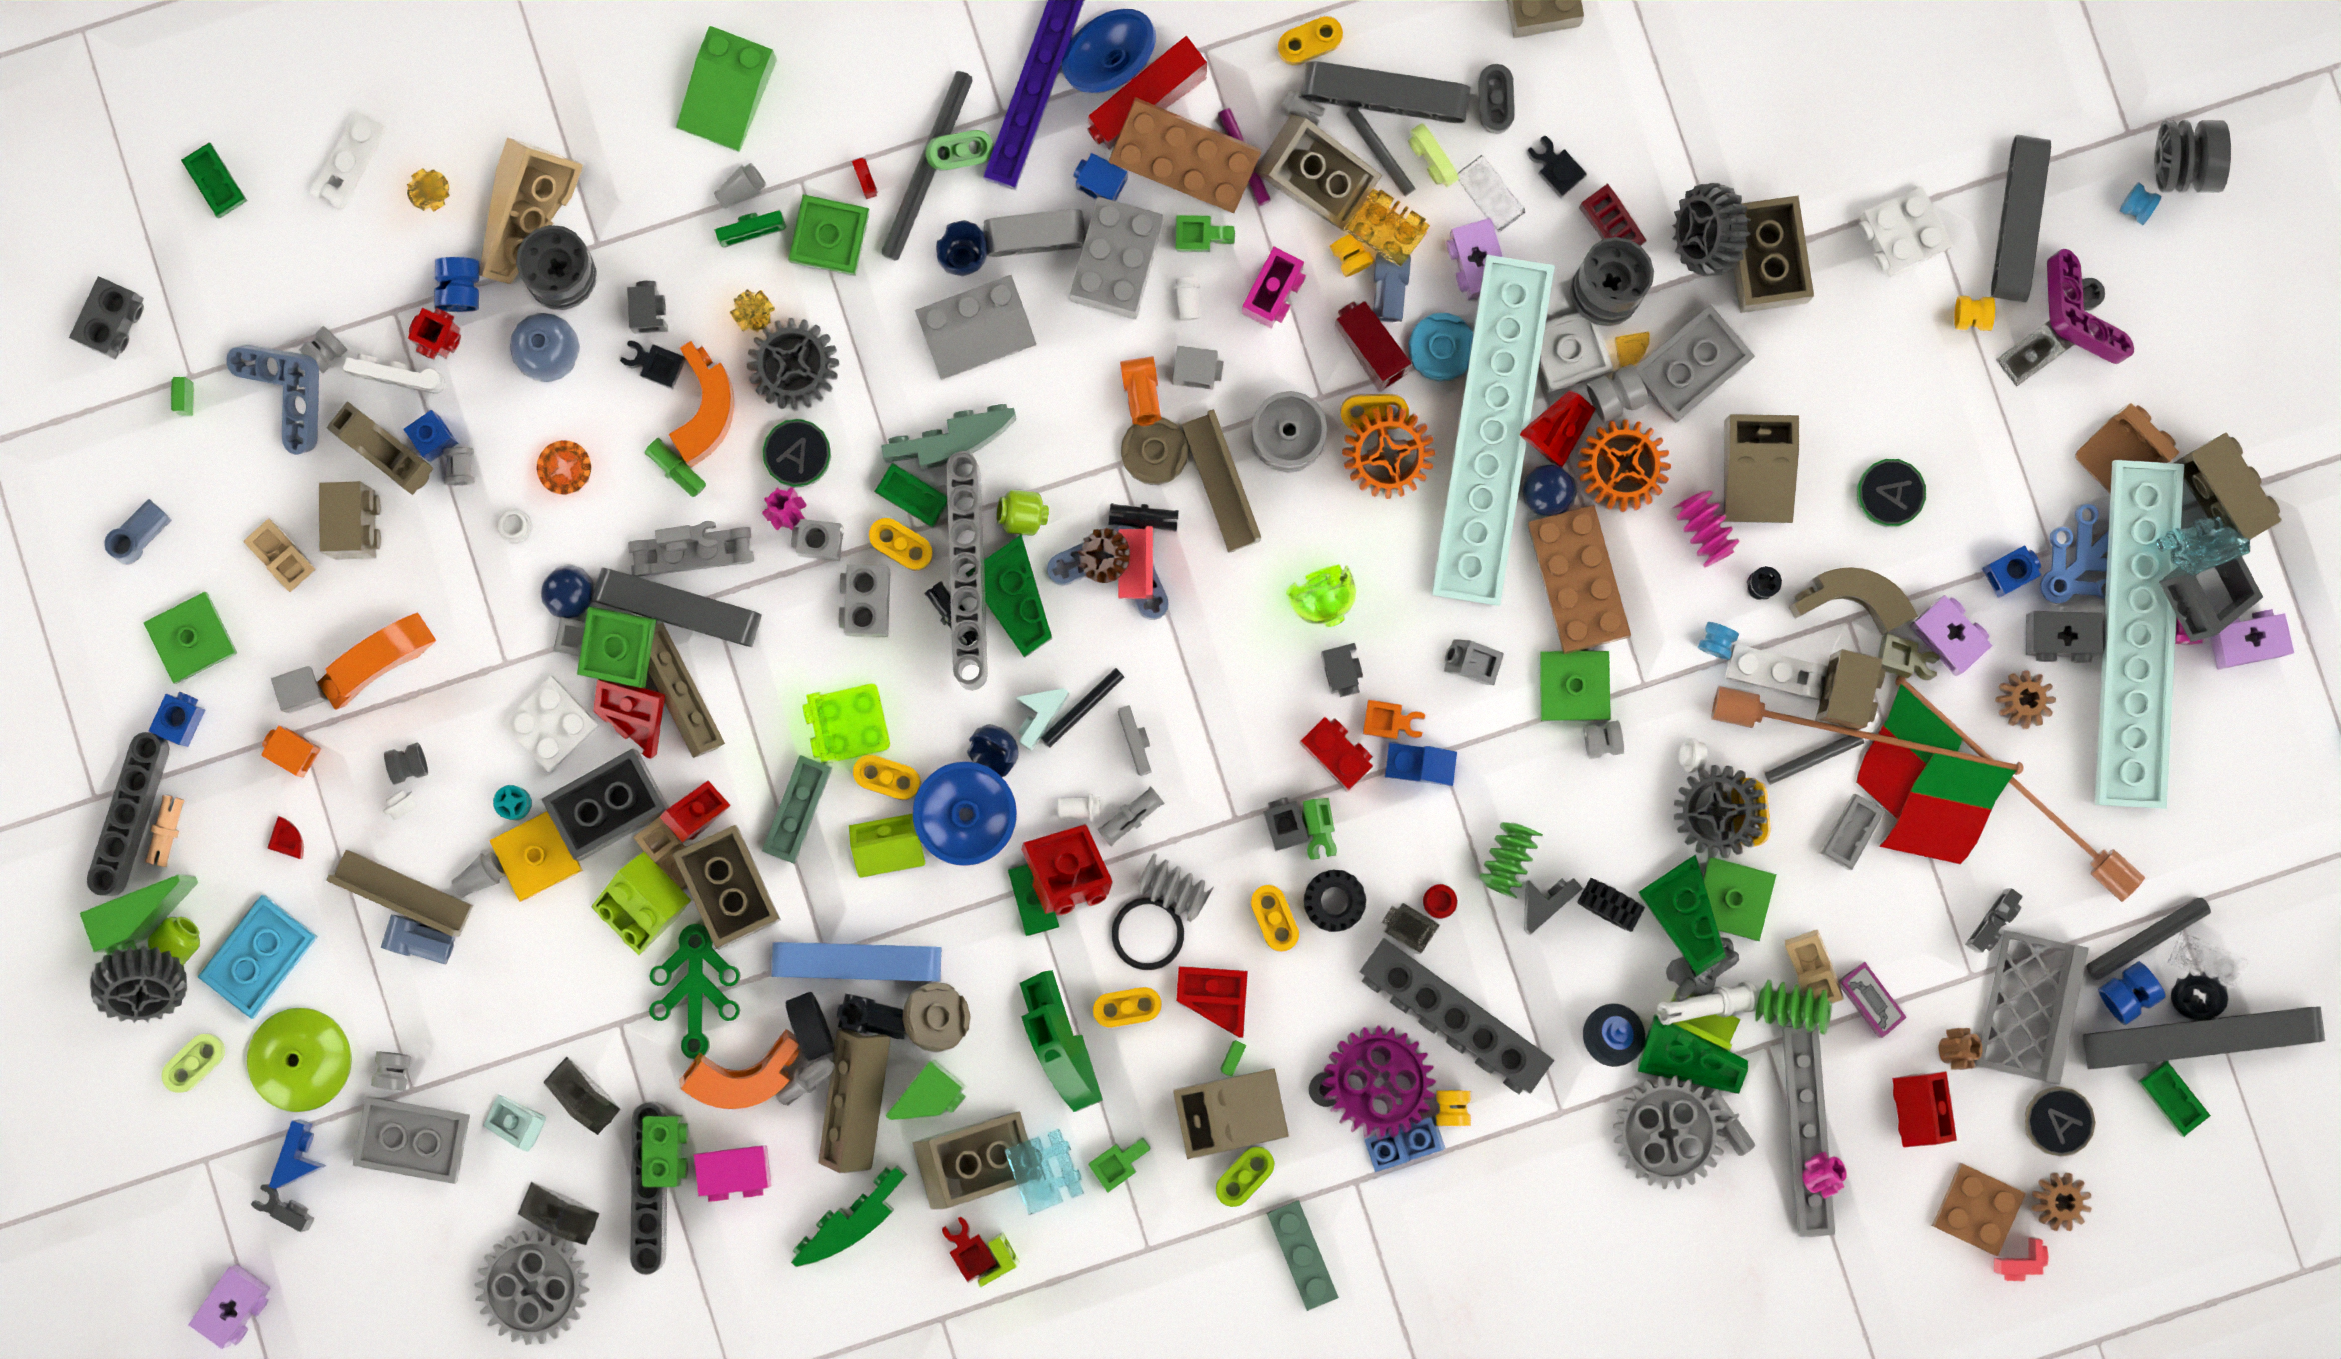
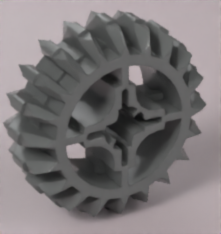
M1720 183L1700 184L1694 186V189L1686 191L1685 198L1679 200L1680 210L1674 211L1677 218L1676 223L1671 225L1675 228V236L1672 240L1677 241L1675 252L1681 254L1680 262L1687 265L1688 271H1693L1702 276H1718L1728 273L1731 269H1736L1737 261L1743 260L1742 250L1749 248L1746 243V236L1751 234L1747 231V224L1750 222V219L1745 217L1747 206L1741 204L1742 196L1735 194L1734 188L1720 185Z
M789 318L787 321L788 328L783 329L781 322L778 320L775 321L777 329L775 333L772 334L767 327L763 328V332L767 337L765 341L759 337L754 338L753 341L760 347V350L749 349L748 355L757 359V361L749 362L746 366L750 371H758L752 374L749 380L752 384L762 382L755 391L758 395L768 392L765 399L768 404H772L779 397V409L784 410L787 401L790 400L792 410L798 411L799 400H803L806 408H811L812 403L809 397L814 395L821 402L824 398L819 390L821 388L828 392L833 390V387L826 382V379H838V374L833 370H829V368L839 366L840 361L836 358H828L837 352V348L835 345L826 346L831 340L828 334H823L817 338L821 331L820 326L815 325L808 332L809 323L807 320L803 319L800 322L799 328H796L795 320ZM788 339L803 340L801 343H797L791 350L775 347ZM812 345L818 349L820 354L818 374L806 365ZM769 355L780 364V369L776 375L777 380L774 384L769 381L766 373V363ZM794 357H797V361L804 372L800 369L794 371L793 368L792 372H789V368L783 358L786 360L792 358L794 361ZM795 379H804L807 382H811L808 386L799 390H784V387L789 386Z
M1718 765L1711 766L1710 775L1705 769H1699L1698 776L1700 782L1695 777L1689 776L1687 782L1692 788L1680 787L1678 790L1680 794L1686 796L1685 800L1674 801L1675 806L1683 807V813L1674 814V820H1684L1685 823L1677 828L1678 833L1689 831L1690 834L1684 842L1687 845H1691L1698 840L1695 847V852L1703 853L1708 846L1707 853L1710 858H1715L1719 850L1722 858H1729L1731 848L1736 855L1743 854L1741 842L1747 847H1753L1754 841L1749 835L1762 836L1763 832L1755 827L1756 823H1767L1766 817L1758 816V810H1766L1768 806L1766 803L1757 804L1756 799L1764 795L1763 790L1751 791L1757 781L1754 778H1750L1743 783L1746 772L1739 770L1733 777V767L1728 765L1725 766L1722 774ZM1723 783L1734 787L1741 794L1744 804L1731 803L1728 799L1727 791H1723ZM1712 786V791L1709 792L1708 804L1696 809L1700 795L1708 787ZM1717 804L1720 807H1726V809H1735V811L1722 815L1723 820L1720 816L1706 814L1707 812H1713L1715 808H1719ZM1746 814L1741 829L1729 838L1733 819ZM1697 820H1709L1713 825L1714 832L1718 833V840L1707 836L1699 827Z
M144 945L140 949H133L129 946L127 951L123 952L115 949L113 956L104 955L102 962L95 963V969L90 978L91 998L93 1003L97 1005L98 1011L106 1012L107 1018L117 1016L119 1022L129 1019L133 1023L137 1020H145L149 1023L150 1018L162 1019L164 1013L172 1014L175 1007L182 1006V1000L186 997L187 974L184 966L180 964L179 958L172 957L170 951L160 953L158 947L149 950Z

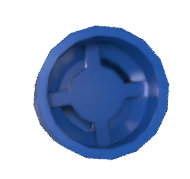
M442 257L435 259L434 279L440 283L434 289L435 309L438 308L447 312H473L479 310V290L474 287V284L480 280V261L466 257Z
M2140 961L2124 970L2121 980L2113 978L2098 988V993L2108 1010L2123 1025H2127L2139 1017L2142 1013V1007L2150 1009L2166 998L2165 992L2157 978Z

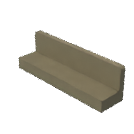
M1209 410L1207 415L1181 424L1228 553L1261 542L1260 531L1215 410Z
M345 850L335 874H329L326 881L455 937H460L474 906L350 850Z
M848 1028L837 1029L832 1060L835 1069L832 1070L830 1075L818 1163L838 1173L865 1171L872 1168L890 1046L889 1036L885 1034L864 1036Z

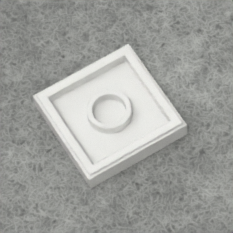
M1578 311L1546 322L1539 367L1549 394L1614 372V367L1598 324L1588 321Z

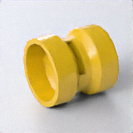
M1360 231L1352 232L1330 245L1333 255L1338 257L1342 263L1340 269L1344 277L1355 275L1375 262L1371 252L1366 251L1363 246L1364 239Z
M1957 296L1954 310L1955 329L1967 330L1973 326L1977 327L1980 331H1991L1995 320L1994 298L1982 297L1979 300H1972L1970 296Z
M1470 1090L1436 1091V1102L1440 1105V1112L1436 1115V1126H1471V1115L1467 1112V1104L1471 1101ZM1450 1105H1457V1108H1450Z

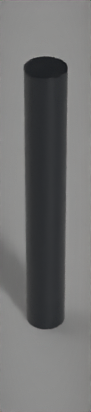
M1114 668L1041 737L1045 744L1051 748L1125 678L1117 668Z

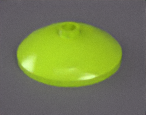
M309 1008L287 1009L269 1017L254 1033L247 1052V1070L255 1090L269 1104L290 1112L314 1110L333 1100L345 1086L352 1064L351 1047L343 1029L328 1015ZM291 1054H296L299 1058V1063L295 1067H292L288 1062Z

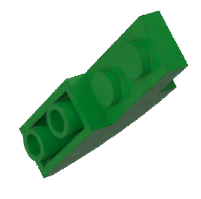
M1053 970L1043 971L1020 982L1019 984L1029 1012L1021 1016L1026 1033L1039 1062L1057 1092L1073 1112H1079L1103 1101L1083 1035H1073Z
M898 1165L892 1171L886 1167L873 1181L877 1188L869 1196L862 1193L849 1209L854 1212L851 1216L842 1208L838 1209L835 1213L829 1209L816 1224L820 1229L812 1239L805 1236L792 1250L797 1256L791 1263L798 1267L818 1262L849 1248L867 1236L895 1210L885 1200L908 1174Z

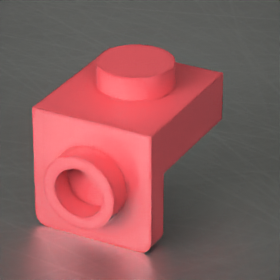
M2029 1237L2028 1258H1994V1272L2003 1274L2006 1281H2026V1275H2043V1267H2047L2049 1260L2048 1248L2046 1245H2043L2042 1239Z

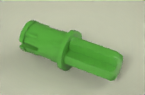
M660 438L655 439L646 448L644 454L651 458L665 472L664 476L667 479L672 478L691 497H695L703 491L706 486L705 481L685 464L683 457L679 458Z

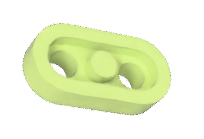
M1421 123L1410 130L1412 138L1408 140V143L1413 152L1418 157L1423 155L1430 165L1427 171L1436 185L1442 183L1445 187H1449L1458 181L1459 177L1454 166L1429 129Z
M200 1034L194 1037L164 1066L162 1070L164 1086L175 1093L192 1090L221 1063L225 1056L224 1043L218 1036L213 1034ZM207 1044L213 1048V1054L209 1058L203 1054V1048ZM180 1069H185L188 1074L184 1082L180 1081L177 1076Z

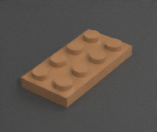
M1135 97L1109 157V163L1234 214L1261 155V149Z
M1595 505L1529 521L1527 524L1563 655L1630 638L1631 632Z

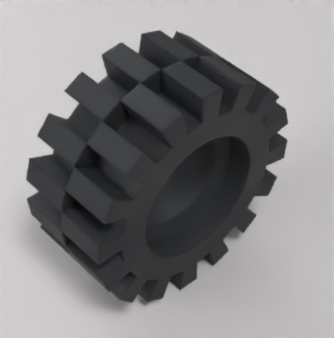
M1332 869L1318 874L1311 880L1306 888L1303 901L1305 912L1312 923L1322 930L1339 932L1347 930L1358 923L1365 912L1367 899L1362 883L1353 874L1351 875L1344 870ZM1338 887L1346 892L1348 906L1344 912L1330 914L1325 911L1321 898L1328 888Z
M1593 878L1589 879L1577 901L1579 905L1593 914L1629 932L1634 930L1645 909L1642 904L1626 896V894Z

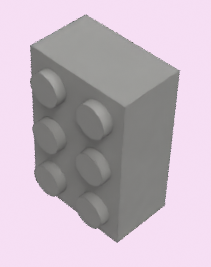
M1097 196L1070 291L1071 302L1137 319L1164 223L1163 214Z

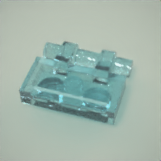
M2219 516L2210 519L2206 517L2195 520L2192 526L2184 529H2172L2167 531L2166 536L2156 540L2158 549L2161 552L2170 549L2171 562L2191 576L2251 553L2250 540L2231 527L2223 528V522Z
M1060 1128L1047 1133L1051 1146L1045 1149L1039 1136L1004 1149L1028 1215L1064 1202L1059 1190L1061 1187L1067 1186L1071 1198L1084 1194L1079 1181L1082 1180L1079 1169L1075 1170L1069 1151L1072 1149L1069 1141H1064ZM1056 1156L1062 1172V1176L1057 1178L1054 1177L1048 1161L1049 1158Z

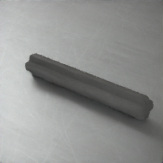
M2204 898L2193 900L2088 963L2086 966L2088 973L2094 980L2104 978L2209 915L2211 909Z

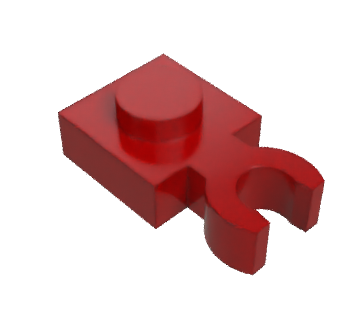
M959 1217L958 1221L962 1226V1230L958 1235H952L946 1226L942 1228V1232L949 1242L957 1245V1248L949 1253L969 1284L998 1264L979 1234L970 1239L969 1224L963 1217Z

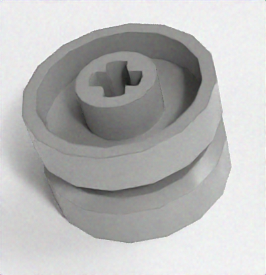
M1294 391L1276 393L1264 400L1255 412L1251 431L1253 449L1260 460L1274 470L1287 473L1303 470L1313 464L1323 451L1328 431L1326 416L1319 404L1306 394ZM1289 426L1295 428L1293 436L1285 435L1283 430H1287Z

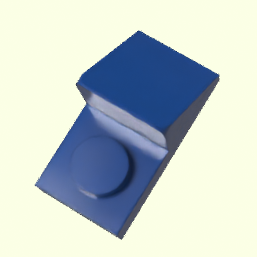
M1389 743L1384 778L1453 786L1457 752L1431 746L1419 747Z
M301 1119L291 1121L268 1187L273 1189L285 1187L327 1166L302 1157V1153L308 1152L313 1141L314 1133L310 1132L313 1123Z

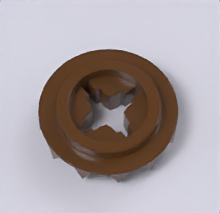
M1110 528L1094 529L1092 534L1083 538L1084 544L1082 549L1077 551L1081 560L1078 566L1084 570L1085 577L1099 583L1113 582L1122 576L1128 567L1130 560L1129 545L1124 536L1116 530ZM1104 548V551L1109 552L1114 557L1103 559L1101 564V559L1096 558L1094 552L1097 553V551H1102Z

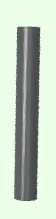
M1357 107L1351 109L1346 114L1348 119L1405 197L1416 190L1414 185Z
M1848 735L1765 772V777L1768 783L1772 785L1865 743L1864 739Z

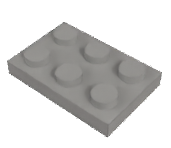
M1710 304L1635 368L1646 390L1670 418L1677 423L1750 362L1755 355Z
M367 1096L364 1101L352 1166L456 1184L458 1182L470 1114Z

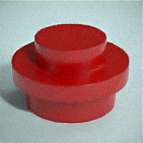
M1433 885L1423 896L1424 909L1434 918H1447L1457 908V895L1447 885Z

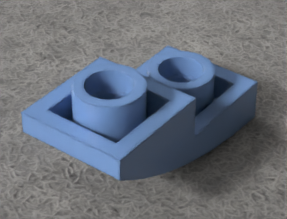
M1435 1115L1422 1119L1418 1124L1410 1123L1412 1129L1407 1133L1398 1127L1399 1134L1395 1138H1392L1388 1131H1386L1385 1136L1381 1140H1378L1376 1135L1365 1138L1364 1140L1375 1172L1446 1149L1439 1127L1436 1126Z

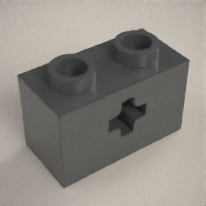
M2032 611L2026 614V655H2036V661L2056 662L2057 656H2071L2070 662L2090 663L2092 662V657L2103 654V613ZM2064 632V635L2070 636V641L2065 643L2064 640L2058 639V634Z

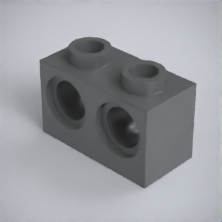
M98 276L69 338L116 360L118 353H123L128 345L129 335L127 334L133 322L136 323L143 313L144 305L142 302L144 298L127 288ZM122 296V307L118 311L112 312V301L116 297ZM108 327L109 335L107 339L98 343L96 340L97 332L101 328Z

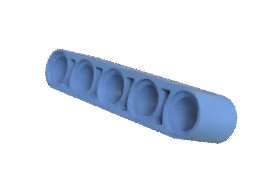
M773 942L771 977L941 981L942 947Z

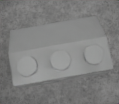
M1012 275L915 310L941 380L1037 345Z

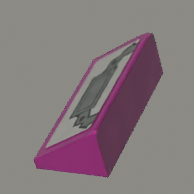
M1866 962L1861 963L1838 981L1841 989L1878 1038L1885 1037L1907 1018Z

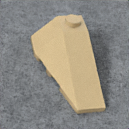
M507 137L495 173L479 270L480 276L507 284L513 282L519 273L516 265L517 253L524 238L535 229L553 225L552 218L562 205H567L573 196L583 164L535 145Z

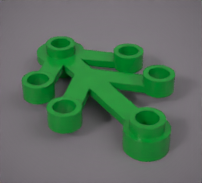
M691 924L685 927L679 935L678 942L680 948L663 965L652 968L649 974L650 981L654 985L665 986L671 981L672 973L689 959L688 974L662 1000L654 1001L650 1005L649 1014L656 1021L668 1019L671 1015V1010L688 994V1034L681 1041V1050L690 1059H695L699 1053L705 1056L710 1049L709 1038L702 1033L703 994L718 1008L719 1016L725 1021L737 1019L741 1011L737 1002L729 1000L703 974L704 959L719 973V980L723 985L734 986L741 978L739 969L729 965L712 948L713 941L708 930L701 924ZM695 934L699 935L702 940L701 945L697 948H693L689 942L691 936ZM659 969H663L667 974L666 980L662 983L655 979V973ZM728 969H732L736 973V978L731 983L724 979V973ZM658 1004H663L666 1007V1014L663 1017L656 1016L654 1012ZM727 1004H732L736 1009L732 1017L725 1016L723 1012ZM691 1039H697L701 1044L697 1052H692L688 1047Z

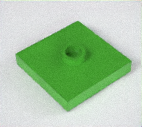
M803 194L788 261L856 276L870 209Z
M203 592L143 622L173 684H178L237 654L207 592Z
M588 607L577 675L640 688L645 687L656 619L597 607Z
M1563 651L1540 652L1541 721L1611 720L1609 651H1576L1564 655Z
M1708 857L1703 880L1718 931L1760 941L1777 874Z

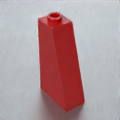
M1186 35L1088 115L1090 127L1087 128L1090 136L1098 145L1104 143L1108 150H1110L1117 141L1135 97L1166 109L1207 79V61Z

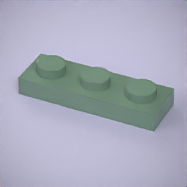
M799 755L762 852L793 864L796 863L832 772V767Z
M1299 1200L1268 1212V1218L1306 1310L1309 1311L1338 1299L1339 1296Z

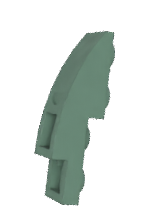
M997 404L987 407V412L974 414L973 410L953 413L954 418L946 419L949 433L943 434L941 429L923 432L922 438L909 440L907 435L889 438V444L881 445L883 459L886 463L918 458L922 470L947 464L948 459L955 452L965 451L972 454L991 443L1017 419L1014 407L1007 408V404Z

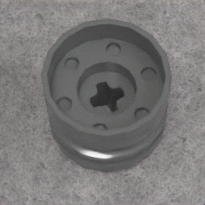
M2174 120L2163 121L2158 131L2154 152V166L2158 189L2161 192L2170 193L2175 188L2178 193H2184L2188 190L2192 180L2193 187L2197 193H2221L2224 191L2231 163V139L2228 124L2224 120H2201L2193 132L2192 125L2188 120H2182L2178 125Z
M548 225L535 229L524 238L518 249L516 265L522 281L538 303L550 309L566 310L579 306L589 298L596 285L597 270L588 248L576 232L564 226ZM559 267H561L564 273L562 277H558L555 272Z
M1613 237L1596 243L1591 247L1572 278L1570 295L1574 307L1582 317L1593 324L1613 326L1625 322L1632 317L1653 284L1654 268L1651 258L1641 246L1629 239Z

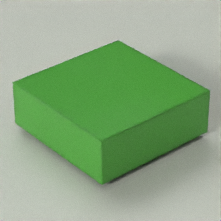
M173 377L171 381V410L180 416H193L194 382L186 377Z
M1237 1040L1232 1042L1220 1067L1222 1073L1233 1076L1247 1045Z

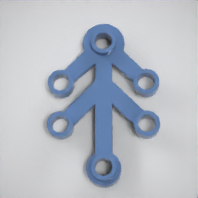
M2091 504L2081 505L2075 511V519L2078 522L2076 559L2067 568L2066 547L2073 542V533L2066 527L2055 528L2050 533V542L2052 544L2051 570L2044 574L2040 582L2041 593L2049 602L2063 603L2069 600L2073 594L2096 595L2100 599H2105L2101 587L2106 583V579H2101L2097 583L2076 580L2085 571L2107 572V558L2100 557L2108 551L2109 530L2091 546L2092 525L2099 516L2097 508ZM2085 508L2089 509L2092 515L2089 521H2085L2082 518V512ZM2060 531L2066 535V541L2063 544L2057 541V534ZM2056 580H2061L2063 583V590L2059 593L2054 589Z

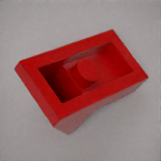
M707 780L665 810L660 818L683 843L688 839L694 840L731 805Z

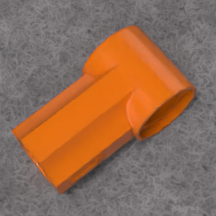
M1154 356L1120 361L1124 391L1128 393L1132 423L1140 426L1154 425L1155 422L1161 420L1156 389L1158 379Z

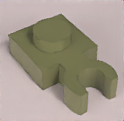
M1887 633L1881 639L1878 658L1883 659L1881 668L1886 669V672L1908 679L1915 671L1919 678L1929 681L1937 676V672L1929 670L1926 662L1935 664L1939 661L1940 656L1931 651L1923 654L1918 653L1919 643Z

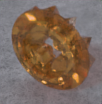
M561 440L553 442L544 448L538 457L536 469L538 478L546 489L552 493L566 496L579 492L589 482L592 465L589 454L583 447L572 441ZM557 456L566 463L575 462L570 468L573 479L570 480L563 473L555 474L560 468Z

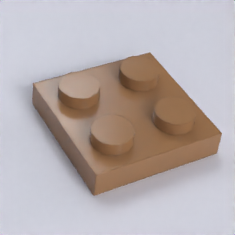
M1960 1163L1932 1226L1998 1257L2026 1193Z

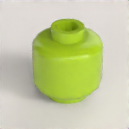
M1009 490L1005 497L999 498L996 518L997 523L1002 524L1005 532L1034 536L1039 531L1041 525L1047 524L1049 507L1048 505H1043V500L1039 493Z
M169 917L148 938V948L152 950L158 947L160 953L170 951L171 956L179 958L180 964L183 966L200 947V931L191 920L185 917Z

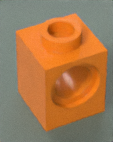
M278 725L276 730H270L262 743L264 750L261 756L293 775L304 778L322 748L292 730Z

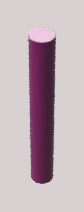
M1227 108L1220 111L1218 115L1227 135L1245 142L1231 109ZM1253 171L1248 183L1258 205L1262 206L1270 202L1271 199L1262 178Z

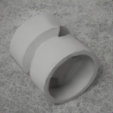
M1632 364L1617 369L1613 372L1612 379L1604 375L1586 384L1593 407L1596 408L1595 411L1604 424L1621 417L1624 408L1633 411L1649 404V397L1644 383Z

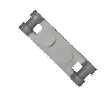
M738 527L730 530L704 533L705 540H718L719 545L715 548H705L695 541V543L687 544L686 550L667 552L666 547L661 548L657 545L656 539L628 542L629 553H633L634 565L631 566L632 575L642 577L754 562V553L749 549L748 540L752 538L751 528ZM735 541L736 552L727 554L726 542ZM656 551L658 563H648L646 552Z

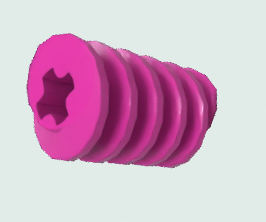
M1712 490L1700 492L1673 507V509L1683 508L1677 515V520L1689 519V522L1683 528L1684 532H1696L1690 539V543L1692 545L1703 544L1697 551V556L1709 555V558L1703 564L1704 568L1735 553L1733 549L1740 542L1738 538L1730 540L1726 538L1733 530L1732 526L1720 527V524L1726 519V515L1714 516L1713 513L1720 504L1718 502L1707 503V500L1713 494Z

